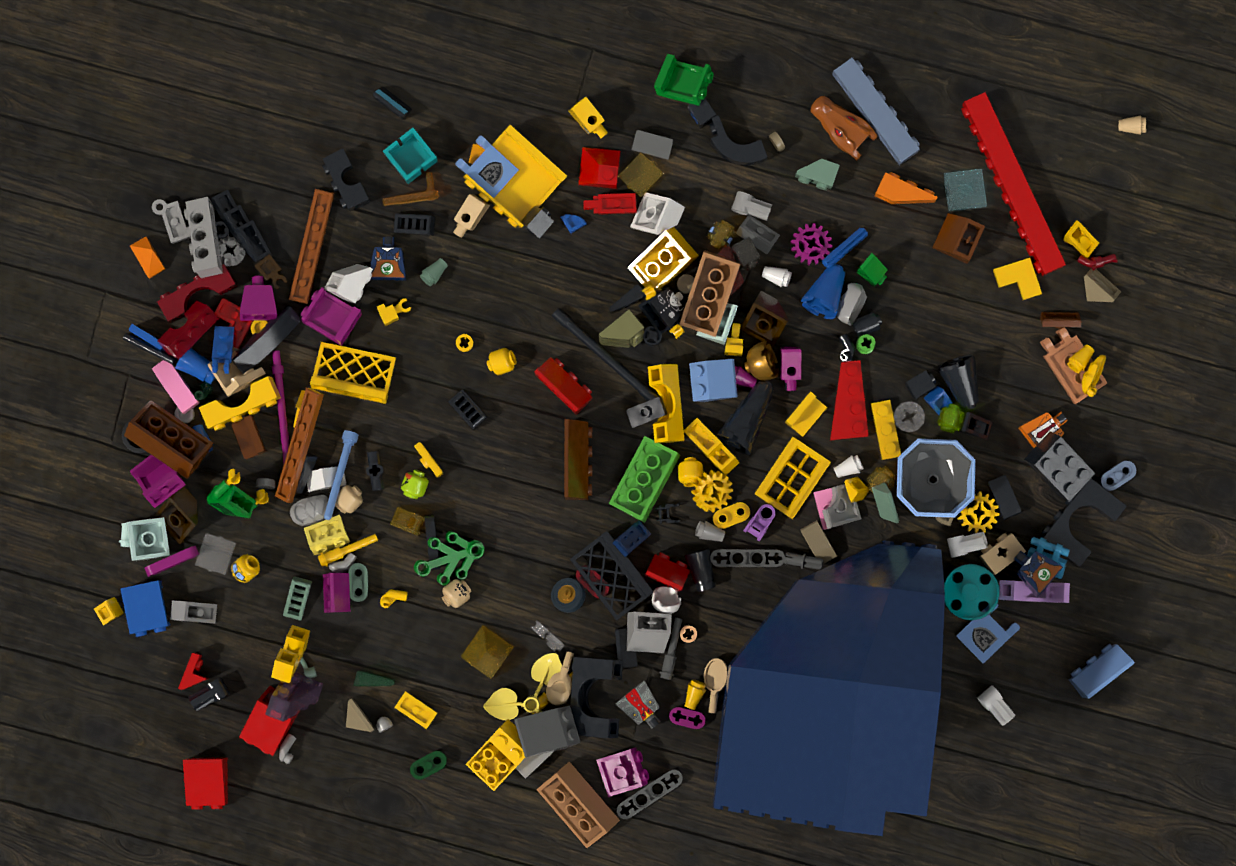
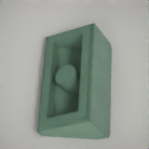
M884 482L872 487L880 517L894 523H899L893 497L887 484Z

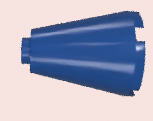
M834 264L831 268L824 270L801 300L803 302L802 306L816 316L819 313L824 314L825 319H834L836 317L845 279L843 267Z

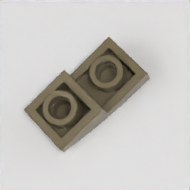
M817 520L800 529L816 558H821L826 563L837 557L835 550Z

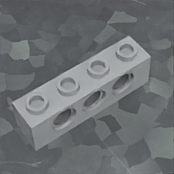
M208 197L187 201L184 215L189 222L187 234L191 238L189 249L194 257V261H192L193 271L200 278L222 274L223 269L213 204ZM200 218H203L200 223H197ZM206 235L203 240H199L200 237ZM208 253L206 257L202 258L203 254Z

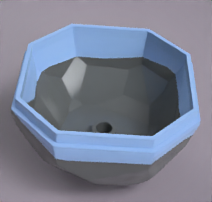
M917 439L898 457L897 497L915 516L956 517L975 499V459L957 440ZM931 476H934L936 478L935 483H931L929 481V478Z

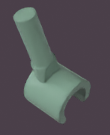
M302 656L300 662L305 676L308 679L317 677L315 667L308 668Z

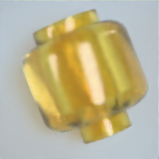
M886 466L883 468L876 467L867 477L869 484L867 487L873 493L872 487L885 482L890 490L895 485V475Z

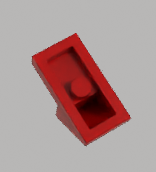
M195 652L192 653L178 689L185 690L209 679L196 674V670L199 671L203 664V660H201L202 655Z

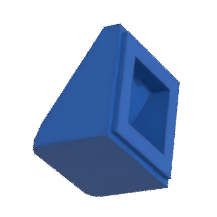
M936 386L924 397L925 401L938 415L953 404L946 392L939 386Z

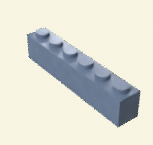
M851 58L835 69L832 75L900 166L918 153L920 150L918 146L920 144L914 136L910 137L903 121L899 122L896 118L897 113L892 106L888 107L885 103L886 98L881 91L877 92L873 85L875 83L872 78L863 73L861 63Z

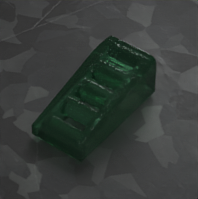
M357 671L353 686L395 685L396 681L368 672Z

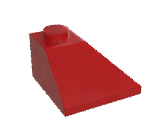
M583 147L579 185L617 189L620 151Z

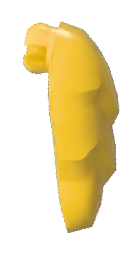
M1100 355L1095 361L1091 362L1088 370L1083 374L1082 391L1089 397H1093L1097 393L1095 387L1106 362L1105 355Z

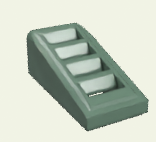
M293 577L283 616L302 620L312 581ZM295 585L306 587V589L295 587ZM293 593L304 594V597L293 595ZM291 600L302 602V605L292 603ZM289 607L299 609L300 612L291 611Z

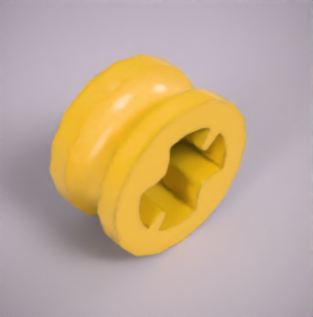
M462 334L457 337L456 346L460 351L468 352L473 347V340L469 335ZM462 338L470 340L467 348L464 346L463 348L460 347Z

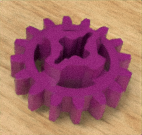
M813 223L811 228H809L808 224H805L804 230L799 227V234H793L796 240H791V244L795 245V247L791 248V251L797 252L794 256L795 258L801 257L800 263L807 260L808 265L811 264V261L818 265V259L822 261L825 258L823 255L828 256L830 254L827 249L832 248V245L828 244L832 238L826 237L828 231H821L823 226L817 229L815 223ZM808 232H814V234L811 236L804 235ZM820 236L822 237V239H823V241H824V247H823V245L820 244V241H819V237H820ZM813 240L816 247L809 248L807 242ZM799 242H800V244L803 245V248H804L803 253L801 252V250H800V248H799ZM815 252L819 254L814 257L809 256L811 253Z

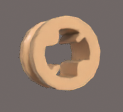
M685 626L680 631V638L686 643L693 642L697 637V631L693 626ZM688 628L694 632L690 640H687V637H683V634L686 632L685 629Z

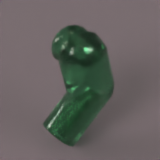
M207 382L200 384L202 391L194 393L195 399L203 401L212 393L213 387Z

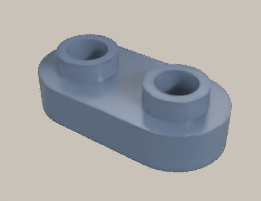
M1123 461L1101 476L1100 485L1107 491L1117 489L1135 476V465L1130 461ZM1124 467L1128 469V474L1122 472ZM1107 478L1112 479L1113 482L1111 485L1107 484Z

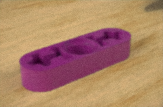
M192 546L155 562L144 569L147 576L151 577L200 554L197 547Z

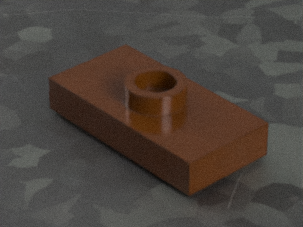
M1041 312L1040 314L1042 327H1056L1058 329L1063 327H1081V318L1079 313Z

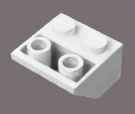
M356 264L335 271L330 276L324 289L343 300L356 303L362 297L363 288L370 281L373 269Z

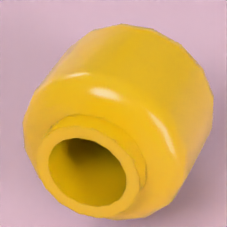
M507 348L493 351L489 354V360L487 361L488 369L496 375L508 373L514 369V365L517 363L513 351H509Z
M688 457L678 465V479L686 487H695L693 483L698 484L699 482L697 477L703 478V465L701 462L696 461V458Z

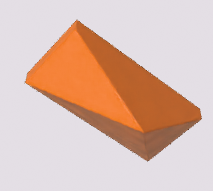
M147 236L130 245L149 279L165 270Z

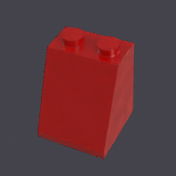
M269 686L257 700L239 737L246 743L258 747L262 752L273 756L282 744L303 704Z
M228 758L184 759L186 806H191V809H203V806H211V809H223V805L228 804Z

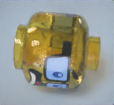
M721 220V222L717 221L713 224L707 237L710 240L709 244L719 250L720 247L728 248L736 234L731 224Z

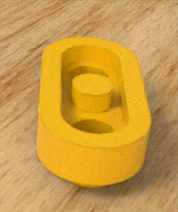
M742 502L725 507L715 512L713 523L720 529L728 528L745 521L750 515V509L748 505ZM739 508H742L744 510V514L742 516L737 514V510ZM721 515H724L726 517V521L724 523L719 521V517Z

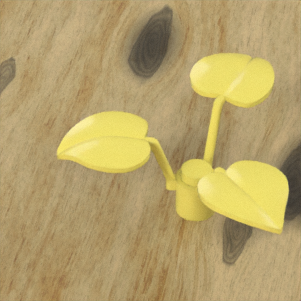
M546 654L534 663L531 676L535 681L540 682L534 696L527 697L524 703L517 702V695L513 690L501 688L491 695L484 704V709L490 715L501 720L514 719L519 713L517 706L524 707L529 713L542 712L538 709L540 707V700L537 696L543 684L547 686L551 677L561 671L562 664L558 654Z

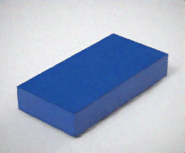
M131 324L130 332L164 351L158 343V339Z

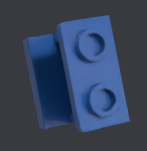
M158 580L121 588L130 634L140 637L147 635V631L154 630L155 633L166 631V627L170 626L161 590L163 588L162 581Z

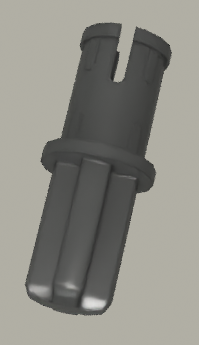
M786 552L787 557H785L784 562L786 565L800 566L801 569L806 567L821 570L823 568L824 560L821 558Z

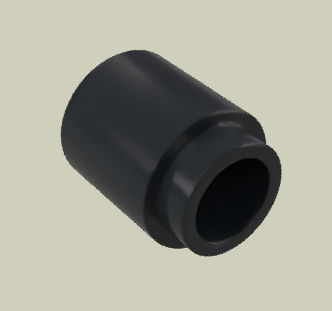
M871 312L856 319V322L852 324L857 336L860 337L880 330L882 321L878 314L875 315Z

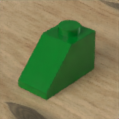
M871 253L856 273L874 287L877 283L881 285L887 278L885 273L888 270Z

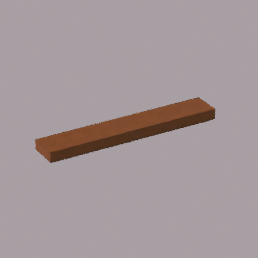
M315 189L289 297L291 301L304 304L309 303L334 198V193Z
M306 388L275 494L277 498L287 503H293L324 394L312 388Z

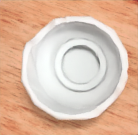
M661 586L653 591L652 605L659 613L672 614L678 611L681 605V597L678 598L676 589Z

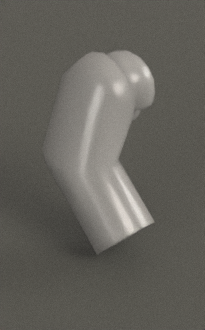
M348 553L344 561L330 563L329 569L334 573L347 572L357 556Z
M287 734L279 750V759L286 764H289L293 758V755L288 752L296 738L291 734Z

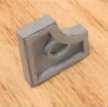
M845 484L833 487L831 503L826 509L822 510L827 529L862 519L857 502L852 503L849 499Z

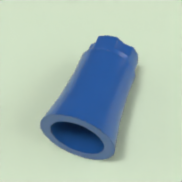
M192 348L179 359L175 369L188 373L209 384L215 379V376L208 367L210 361Z

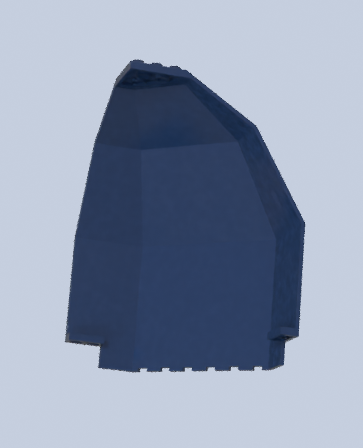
M883 541L882 544H877L795 581L728 665L714 778V809L723 810V806L729 807L728 811L744 813V810H748L749 815L765 817V814H771L770 819L786 821V817L792 818L791 822L807 825V822L811 821L813 826L829 829V825H834L835 830L877 836H883L886 811L927 816L941 697L945 607L941 549H936L937 545L925 544L921 545V547H915L914 543L904 542L902 545H894V542Z

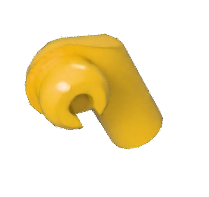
M390 589L381 597L380 604L383 608H388L396 600L406 601L408 592Z

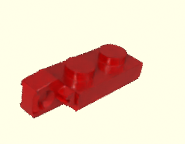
M636 193L598 194V196H593V200H584L583 208L584 210H594V214L637 213Z

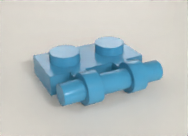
M1033 537L1031 544L1037 546V549L1030 547L1027 556L1030 558L1035 551H1038L1063 566L1056 578L1061 579L1067 560L1060 558V555L1068 557L1070 550L1064 548L1061 544L1049 543L1047 539ZM1044 549L1054 552V554L1052 555L1043 551Z

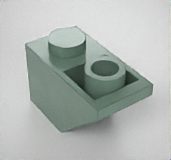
M820 159L797 170L795 177L799 178L798 181L804 184L814 183L821 190L831 189L840 165Z

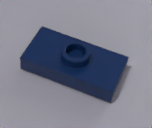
M638 520L620 535L613 544L626 557L647 539L651 533Z

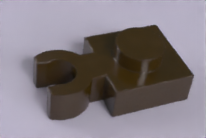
M270 254L255 265L266 281L270 278L273 280L272 283L275 289H279V286L276 284L277 280L281 279L285 284L287 283L286 278L278 274L282 269Z

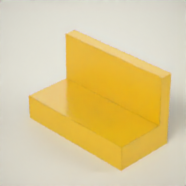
M810 391L785 423L803 437L827 407L816 399V396Z

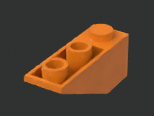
M892 172L884 174L874 195L890 204L934 203L937 199L933 191L926 188L922 190L917 187L916 183L909 180L905 182L899 179V175Z

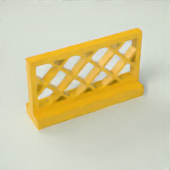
M321 342L310 382L311 388L386 404L396 357ZM324 348L332 349L336 355L326 360L323 356ZM346 352L351 353L354 357L347 364L340 357ZM364 356L370 357L373 363L363 368L359 360ZM338 358L343 366L333 371L328 363ZM383 360L390 361V368L382 372L378 363ZM357 362L362 370L352 375L347 367ZM327 365L331 373L325 377L319 376V369ZM376 366L380 374L371 379L366 371ZM343 369L350 376L344 381L339 380L336 376ZM362 373L369 380L363 385L358 384L354 379ZM383 377L386 381L385 389L376 388L373 382Z

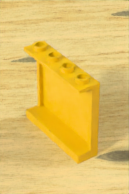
M509 125L492 146L519 169L518 172L494 198L467 174L464 175L466 179L464 183L472 190L476 188L480 192L479 196L485 202H492L495 205L493 209L500 215L504 213L509 218L507 221L516 228L518 226L522 228L524 226L521 223L523 218L534 206L539 208L567 175L515 128Z

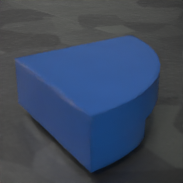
M567 214L561 217L570 234L587 224L584 219L576 215Z

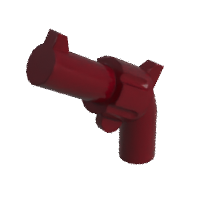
M1115 254L1104 257H1091L1090 259L1081 255L1078 258L1079 263L1092 268L1093 271L1103 267L1104 264L1118 262Z

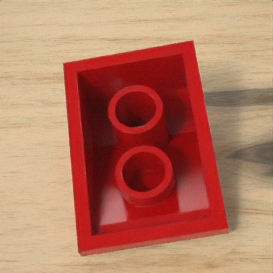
M661 552L659 556L655 554L645 576L681 591L690 572L687 569L688 565L678 560L677 563L669 561L670 557Z

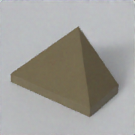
M1091 268L1084 276L1087 301L1113 302L1121 293L1097 269L1093 271Z
M353 698L348 700L346 727L368 732L374 731L375 727Z

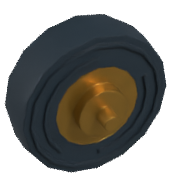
M572 578L561 579L554 585L551 592V600L554 606L566 613L575 612L580 609L586 597L583 585Z

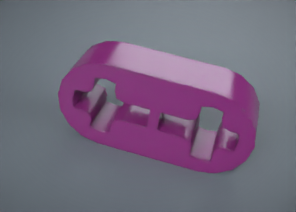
M675 707L669 713L670 720L676 725L700 729L705 724L704 715L697 711ZM680 710L681 714L687 717L686 720L680 718L679 721H675V717L672 714ZM696 715H700L699 719L702 720V723H698L697 726H694L693 721L688 720L689 717L695 718Z

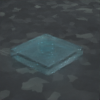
M982 169L944 173L948 212L987 207Z

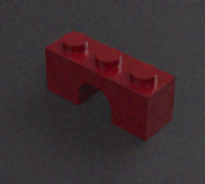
M196 301L184 313L188 320L182 327L178 329L169 328L158 340V343L167 354L177 359H180L218 320V317L210 307L199 301Z

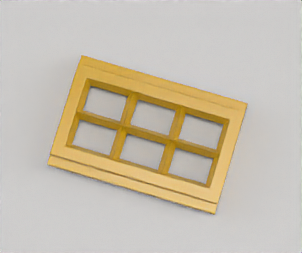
M792 437L755 492V495L793 520L831 462ZM797 448L806 454L798 467L789 461ZM809 456L818 462L810 475L801 469ZM786 465L795 470L787 483L778 478ZM798 473L807 478L799 491L790 486ZM775 481L784 487L776 500L767 494ZM787 489L796 495L788 508L779 502Z

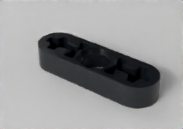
M434 514L424 515L429 561L439 558V550L428 546V540L431 537L437 538ZM436 540L432 542V546L437 544ZM440 566L432 568L431 570H440Z

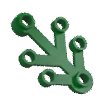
M449 531L446 533V540L449 543H456L465 548L456 551L441 543L438 538L431 537L428 540V546L432 549H438L447 555L430 561L418 560L414 565V571L420 576H427L432 568L448 563L444 572L437 576V582L445 586L450 582V576L459 560L466 557L462 567H458L455 570V576L463 580L467 577V571L473 560L479 559L484 553V546L480 541L472 540L468 542L460 538L457 533ZM454 534V539L450 540V535ZM436 540L437 544L432 546V542ZM476 546V551L472 553V548ZM423 564V569L419 570V565ZM463 570V575L459 576V572ZM445 576L446 580L441 582V578Z

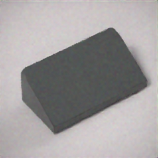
M636 130L632 150L668 160L673 139Z
M749 214L736 232L738 236L765 254L769 253L780 237L778 233Z

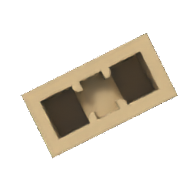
M1006 533L1002 534L996 539L998 543L994 546L989 544L988 548L981 550L983 554L979 558L993 575H996L1012 563L1020 551L1026 552L1012 533L1008 535ZM998 548H999L1000 550H1001V549H1005V552L1003 553V554H1004V557H1003V556H999V557H998V555H997V554L999 553Z

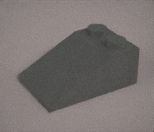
M570 706L514 720L525 757L566 749L580 743Z

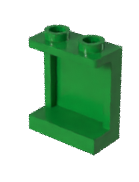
M667 54L654 88L658 96L700 106L702 99L704 100L706 97L707 86L712 82L714 74L709 64H705L703 68L676 61L674 55Z

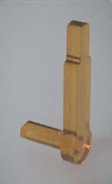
M426 173V192L384 198L383 205L438 199V191L434 189L433 173Z

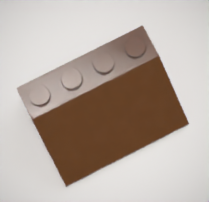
M565 419V500H588V496H592V484H589V476H592V465H589V457H592V446H589V438H592V427H589V423L585 421Z

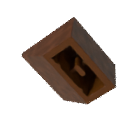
M948 213L932 248L967 264L973 255L985 226L969 218Z

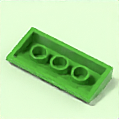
M644 436L609 504L645 523L681 455Z

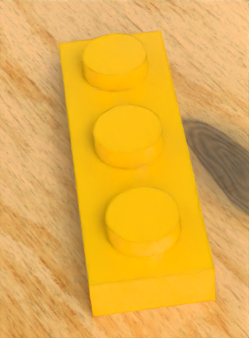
M890 400L871 403L882 460L899 457L901 452Z

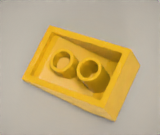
M673 227L665 230L628 269L645 288L651 285L653 288L662 289L686 269L699 255Z

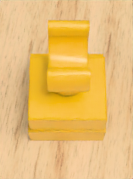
M407 299L400 300L399 304L394 307L393 304L386 308L384 304L377 306L385 326L399 320L397 313H407L411 310V307L407 309L402 308V304L407 302Z
M733 323L731 338L726 340L724 355L742 357L743 339H739L740 324Z

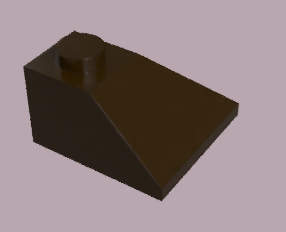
M760 291L740 330L762 342L767 341L766 344H770L773 348L789 319L777 299Z
M185 487L170 496L154 516L155 518L164 517L167 532L179 545L198 524L197 500Z

